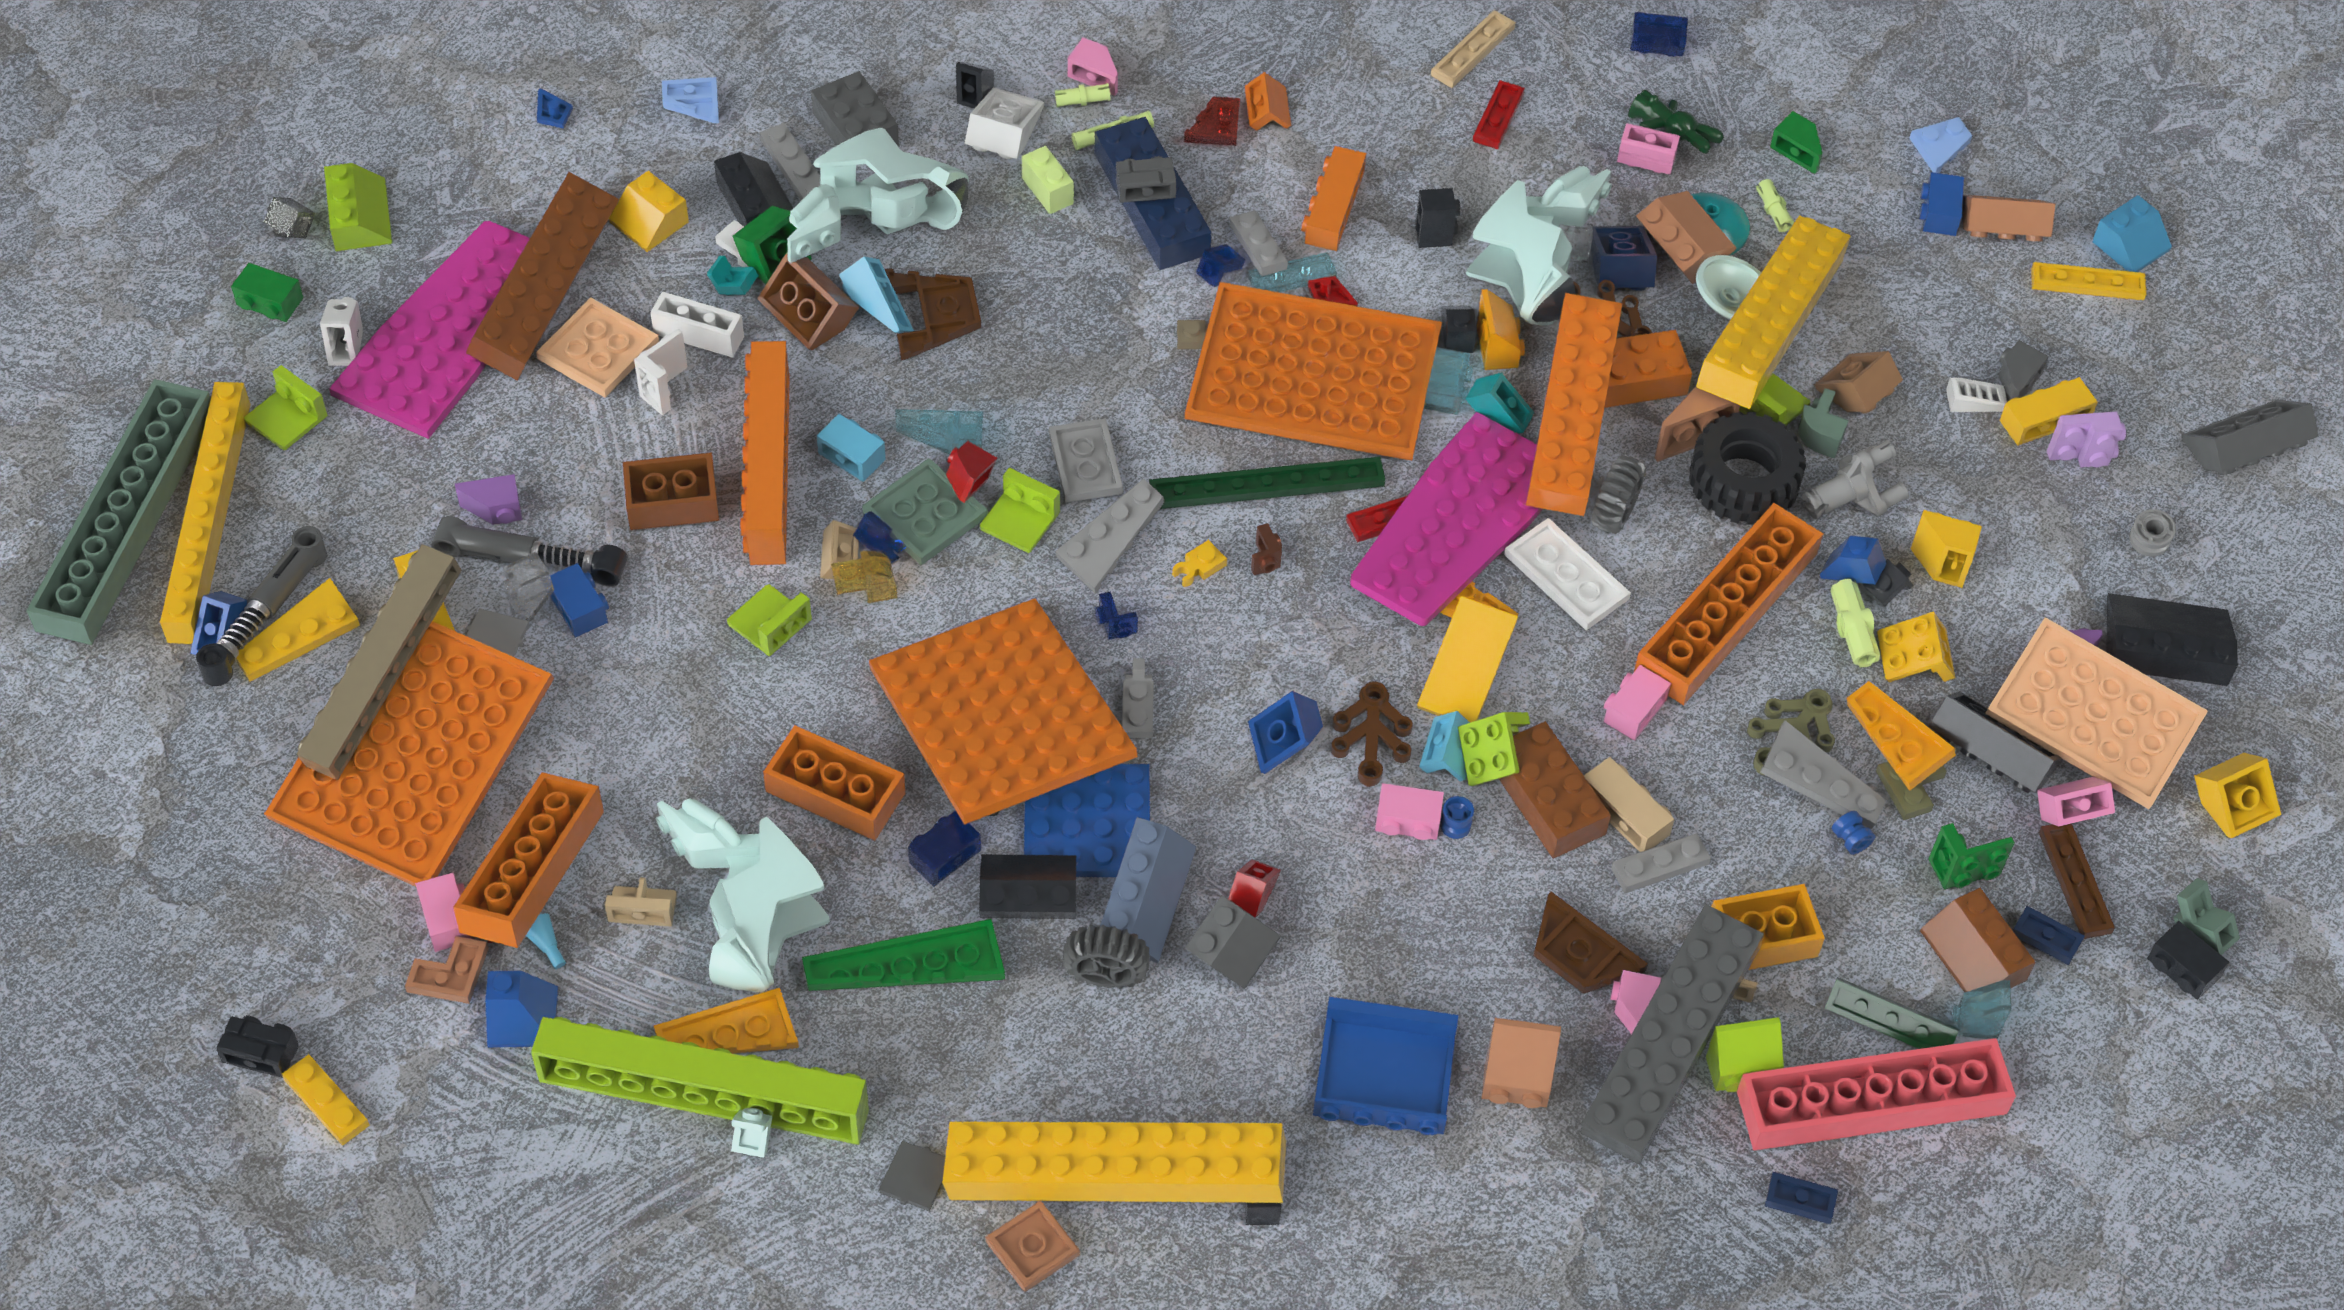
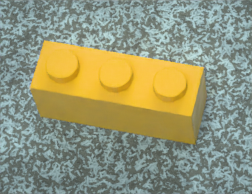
M2078 377L2070 381H2061L2047 389H2038L2032 394L2021 398H2012L2005 404L1999 421L2016 445L2019 446L2054 433L2059 417L2062 415L2094 413L2098 401L2082 379Z

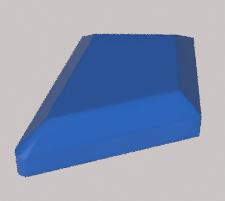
M539 88L537 123L564 128L573 110L572 104Z

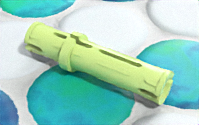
M1146 111L1130 117L1125 115L1119 117V120L1074 132L1071 134L1073 145L1076 150L1095 145V131L1146 117L1151 127L1154 128L1152 114L1150 111Z

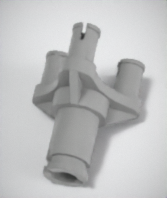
M1885 440L1877 446L1872 445L1853 456L1848 455L1840 459L1837 476L1814 487L1810 493L1805 492L1802 494V499L1809 501V503H1804V506L1810 516L1816 520L1821 517V514L1825 515L1852 501L1876 517H1879L1888 511L1887 508L1904 499H1908V490L1902 482H1898L1896 485L1878 493L1873 480L1872 471H1874V467L1896 457L1894 446L1890 445L1889 440Z

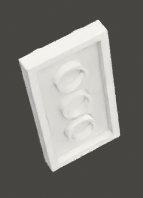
M1549 518L1505 548L1504 555L1586 631L1630 599L1631 592Z

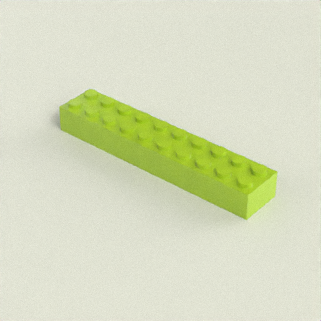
M543 1017L531 1049L538 1080L541 1083L732 1120L739 1110L756 1108L763 1111V1114L772 1116L771 1128L846 1143L860 1144L869 1112L866 1079H861L855 1074L845 1073L840 1075L830 1073L820 1067L809 1069L796 1066L789 1061L773 1062L753 1054L746 1056L737 1055L723 1048H715L714 1050L701 1048L692 1042L676 1043L655 1035L645 1037L635 1035L633 1032L625 1029L614 1031L604 1029L594 1023L583 1025L573 1023L563 1017Z

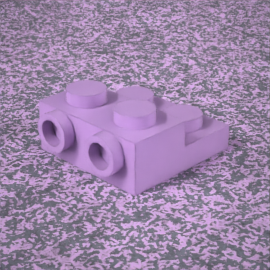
M2117 412L2062 415L2059 417L2047 449L2049 460H2071L2078 458L2080 467L2098 468L2107 466L2111 458L2118 457V441L2125 440L2126 437L2125 425L2120 422Z

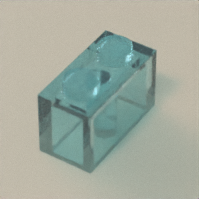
M1436 347L1424 409L1455 415L1459 414L1460 404L1466 405L1467 401L1465 398L1469 393V388L1464 387L1465 382L1471 383L1474 366L1469 365L1470 353Z

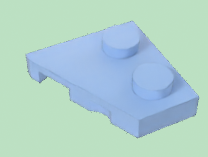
M716 77L662 81L663 108L708 122L719 123Z
M1960 117L1913 130L1910 135V140L1934 173H1940L1942 166L1948 161L1951 162L1957 156L1958 151L1963 150L1972 138V134Z

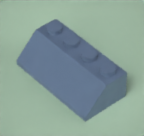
M1139 817L1136 818L1101 925L1104 924L1106 927L1111 928L1115 926L1116 929H1127L1129 934H1137L1138 939L1146 941V946L1149 947L1150 961L1159 963L1196 851V846L1168 826Z

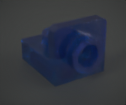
M1227 244L1204 250L1196 273L1211 286L1217 287L1224 273L1242 269L1246 259Z

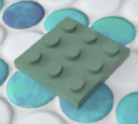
M930 458L923 461L862 505L863 513L921 566L982 522L988 514V509L973 496L965 503L960 501L946 476V472Z

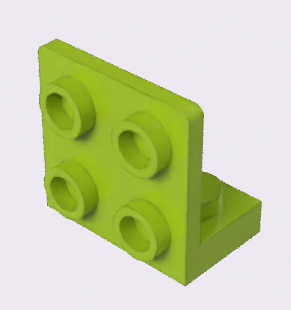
M280 365L272 371L276 382V392L247 414L244 419L249 426L285 451L328 415L322 394Z
M1772 373L1752 407L1748 409L1740 405L1739 411L1744 415L1747 412H1756V416L1761 417L1765 414L1772 417V421L1776 423L1780 421L1787 426L1803 412L1805 405H1810L1811 401Z
M1009 467L1003 474V494L981 522L980 530L1027 553H1031L1060 513V491Z
M767 584L727 618V624L770 657L812 620L810 598L800 592L794 599H788L773 586Z
M1502 712L1458 726L1469 786L1481 785L1519 773L1513 735L1519 733L1518 728L1530 724L1528 712Z

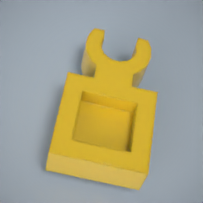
M1207 540L1185 554V562L1175 564L1172 575L1176 577L1181 573L1187 574L1182 578V586L1188 587L1194 582V578L1197 575L1205 580L1227 566V558Z

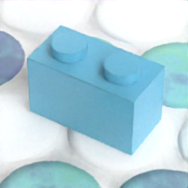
M838 414L817 435L818 454L863 482L886 460L884 441L877 434L869 433L861 428L856 421L847 419L841 414Z

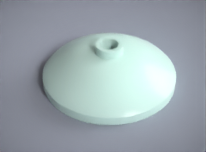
M1716 255L1702 262L1696 273V283L1704 301L1715 312L1731 320L1761 272L1739 258Z

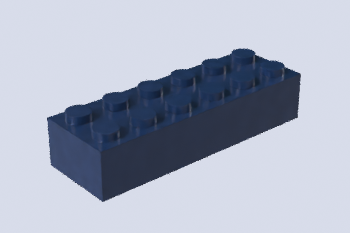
M1146 117L1095 131L1094 154L1117 195L1116 162L1126 159H1151L1156 156L1168 157ZM1175 167L1176 198L1122 203L1159 271L1211 255L1212 232Z

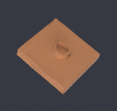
M1041 1200L985 1237L986 1243L1024 1292L1080 1256L1079 1248Z

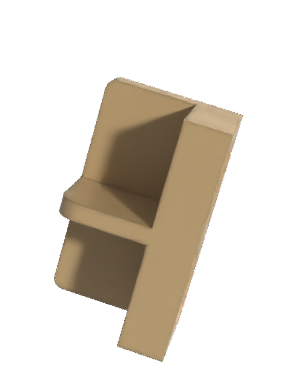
M640 877L638 888L615 886L612 895H607L605 902L608 922L672 927L677 893L675 890L647 888L646 878Z

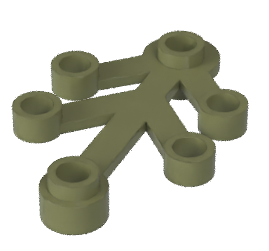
M1812 689L1804 695L1803 699L1779 700L1771 698L1766 702L1764 709L1765 715L1770 719H1751L1748 724L1747 733L1750 737L1759 739L1765 735V732H1778L1780 726L1786 720L1810 739L1807 725L1814 718L1818 732L1815 744L1826 753L1830 752L1835 743V737L1830 733L1827 715L1831 712L1833 706L1831 697L1825 690ZM1770 707H1776L1778 711L1771 710ZM1783 712H1801L1797 718L1778 719L1782 716ZM1753 726H1758L1762 730H1755ZM1820 740H1827L1830 744H1824ZM1768 747L1757 750L1753 760L1755 770L1761 775H1764L1760 771L1763 766L1762 762H1765L1770 751Z

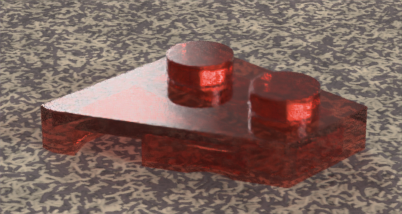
M1213 96L1206 104V109L1198 114L1195 124L1191 129L1185 130L1184 142L1236 146L1240 98Z

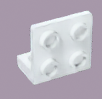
M679 329L670 335L664 336L660 342L650 349L641 352L634 359L639 395L662 416L671 410L669 397L671 393L667 382L687 369L683 332Z

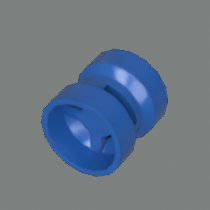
M1455 796L1447 799L1444 803L1440 827L1441 831L1449 838L1460 839L1469 834L1474 814V807L1470 800L1465 797Z
M1850 811L1835 821L1831 828L1838 838H1843L1845 848L1852 855L1865 850L1873 843L1876 837L1869 827H1865L1862 824L1863 819L1857 811Z

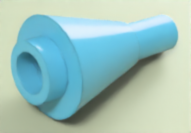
M540 912L526 936L543 953H546L554 969H558L564 966L566 961L557 948L550 915L548 913L541 914Z

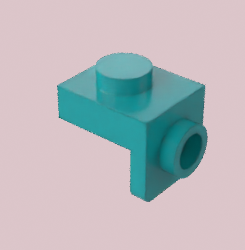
M718 256L707 272L708 278L719 295H745L759 276L754 267H732L726 256Z

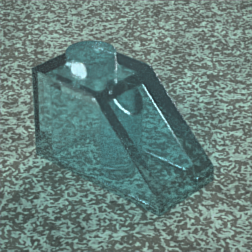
M2002 980L1963 993L1959 1005H1954L1952 1015L1953 1024H1958L1960 1029L1958 1037L1998 1039L2011 1011L2010 981Z

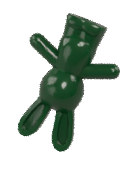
M1646 89L1637 94L1628 112L1629 118L1642 119L1639 126L1650 129L1665 128L1666 133L1679 135V141L1687 140L1704 154H1708L1711 148L1709 141L1719 144L1724 138L1723 133L1719 129L1698 123L1693 115L1686 111H1677L1678 103L1676 100H1669L1666 105L1657 95H1653Z

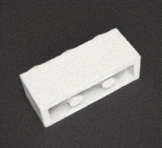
M666 292L660 294L650 312L653 332L658 336L664 337L679 329L683 332L685 344L732 358L744 338L742 315Z

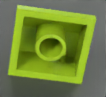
M1779 1017L1715 1026L1706 1054L1715 1091L1726 1090L1727 1092H1736L1743 1074L1784 1068L1782 1032Z

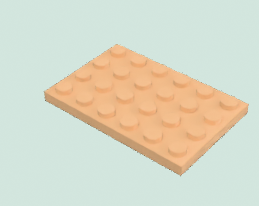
M2045 617L1985 714L1998 720V722L2008 728L2017 731L2020 735L2044 747V749L2060 756L2061 759L2092 777L2110 782L2113 789L2150 809L2208 711Z

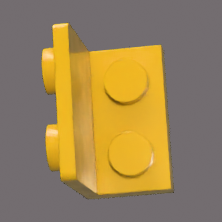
M1934 611L1877 631L1884 674L1888 682L1929 669L1933 673L1937 672L1944 682L1956 678L1947 630Z

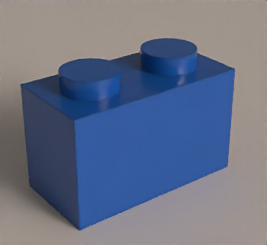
M1931 172L1928 183L1923 182L1920 199H1925V203L1921 204L1919 219L1923 220L1924 232L1956 236L1962 218L1964 177Z
M578 563L545 577L548 595L575 638L608 623L606 610L609 609L608 602L603 593L597 594L594 589L596 585L591 574L588 571L584 573Z

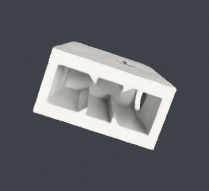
M350 297L331 299L327 302L320 322L328 366H348L356 358L361 347L363 327L358 302ZM342 336H344L343 341H346V344L340 342Z

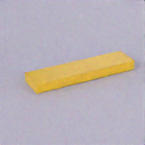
M2033 262L2031 267L2032 289L2134 300H2144L2147 294L2145 273L2041 262Z

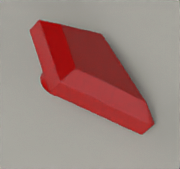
M1336 276L1308 280V287L1313 299L1358 306V302Z

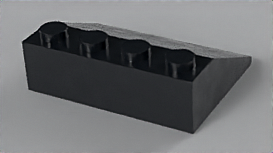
M2107 594L2106 652L2145 675L2222 686L2229 685L2238 667L2237 639L2227 609Z

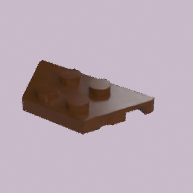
M1552 891L1548 894L1534 950V957L1583 994L1611 985L1614 981H1620L1623 970L1641 974L1647 970V962Z

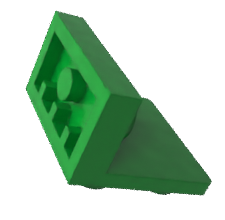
M1951 823L1941 826L1928 860L1944 890L1952 887L1964 888L1977 880H1992L2002 873L2015 842L2012 837L1967 849L1964 836L1958 833L1954 824Z

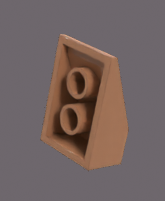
M1695 387L1663 421L1654 458L1659 462L1694 449L1699 434L1703 432V429L1709 423H1714L1715 419L1724 415L1728 418L1731 413L1739 412L1740 405Z
M1495 1018L1485 1061L1481 1099H1488L1497 1104L1510 1102L1522 1104L1527 1108H1547L1561 1026Z

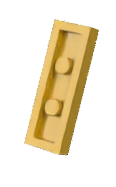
M309 1054L282 1073L285 1082L342 1146L370 1126L368 1119Z

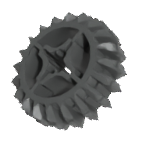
M1624 455L1619 456L1615 460L1603 481L1595 501L1592 525L1598 527L1599 530L1617 534L1623 529L1624 524L1635 507L1645 480L1646 466L1644 463L1639 462L1636 458Z
M1104 924L1101 927L1089 925L1088 928L1079 927L1078 931L1071 932L1070 937H1067V941L1064 944L1063 966L1067 969L1068 974L1075 975L1076 980H1083L1087 985L1093 984L1098 987H1117L1119 989L1123 986L1134 987L1135 983L1142 982V979L1146 977V973L1149 970V947L1146 946V941L1138 939L1137 934H1129L1127 929L1120 930L1116 929L1115 926L1112 928L1106 927Z

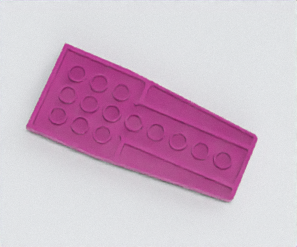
M484 221L377 330L357 354L356 358L352 360L329 388L331 396L429 439L486 366L482 361L468 355L466 351L473 335L530 238L494 222Z
M1476 412L1432 461L1351 574V587L1420 626H1426L1498 557L1543 510L1542 508L1526 506L1537 444Z

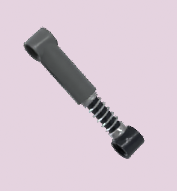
M446 516L440 520L431 543L433 549L454 558L464 554L531 567L534 564L542 565L545 563L547 567L552 564L554 568L561 566L562 569L578 563L584 573L588 571L595 582L608 587L619 584L628 559L623 549L613 545H603L595 552L591 550L581 552L580 548L577 551H573L572 547L568 550L565 549V546L557 548L556 544L553 547L549 546V543L543 545L536 537L469 526L463 520L453 516Z
M303 526L293 533L292 545L247 599V606L244 608V612L240 613V617L235 619V623L230 625V629L225 632V635L217 643L207 644L198 650L196 660L206 684L221 686L231 680L233 676L232 665L239 655L238 650L244 649L243 644L249 642L248 637H253V631H258L257 626H262V621L271 619L311 568L325 562L327 551L322 533L318 528Z

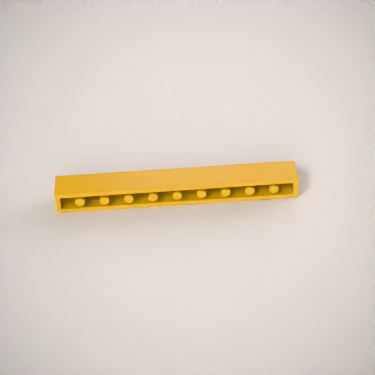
M214 382L160 619L167 643H193L202 597L210 592L246 428L244 417L249 414L251 405L244 383Z

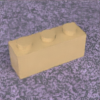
M1609 757L1584 775L1611 814L1609 823L1639 852L1652 849L1670 836L1674 823L1671 812L1665 806L1657 803L1651 797L1647 788L1639 785L1629 775L1623 765L1617 764Z

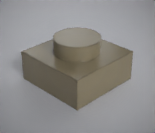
M1177 320V349H1202L1206 335L1205 320Z

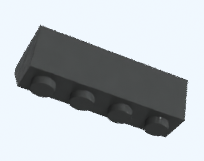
M2279 399L2181 435L2183 442L2202 467L2208 471L2218 472V475L2234 473L2236 471L2235 468L2239 466L2258 464L2260 458L2266 456L2275 457L2282 455L2284 449L2290 447L2299 448L2306 446L2308 440L2319 437L2312 403Z

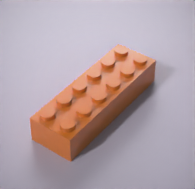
M544 772L540 774L453 906L460 933L515 948L519 947L604 813L599 786Z

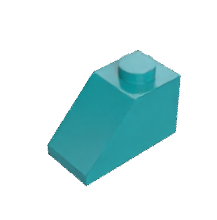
M1502 372L1476 379L1465 398L1476 412L1519 434L1524 433L1535 413Z

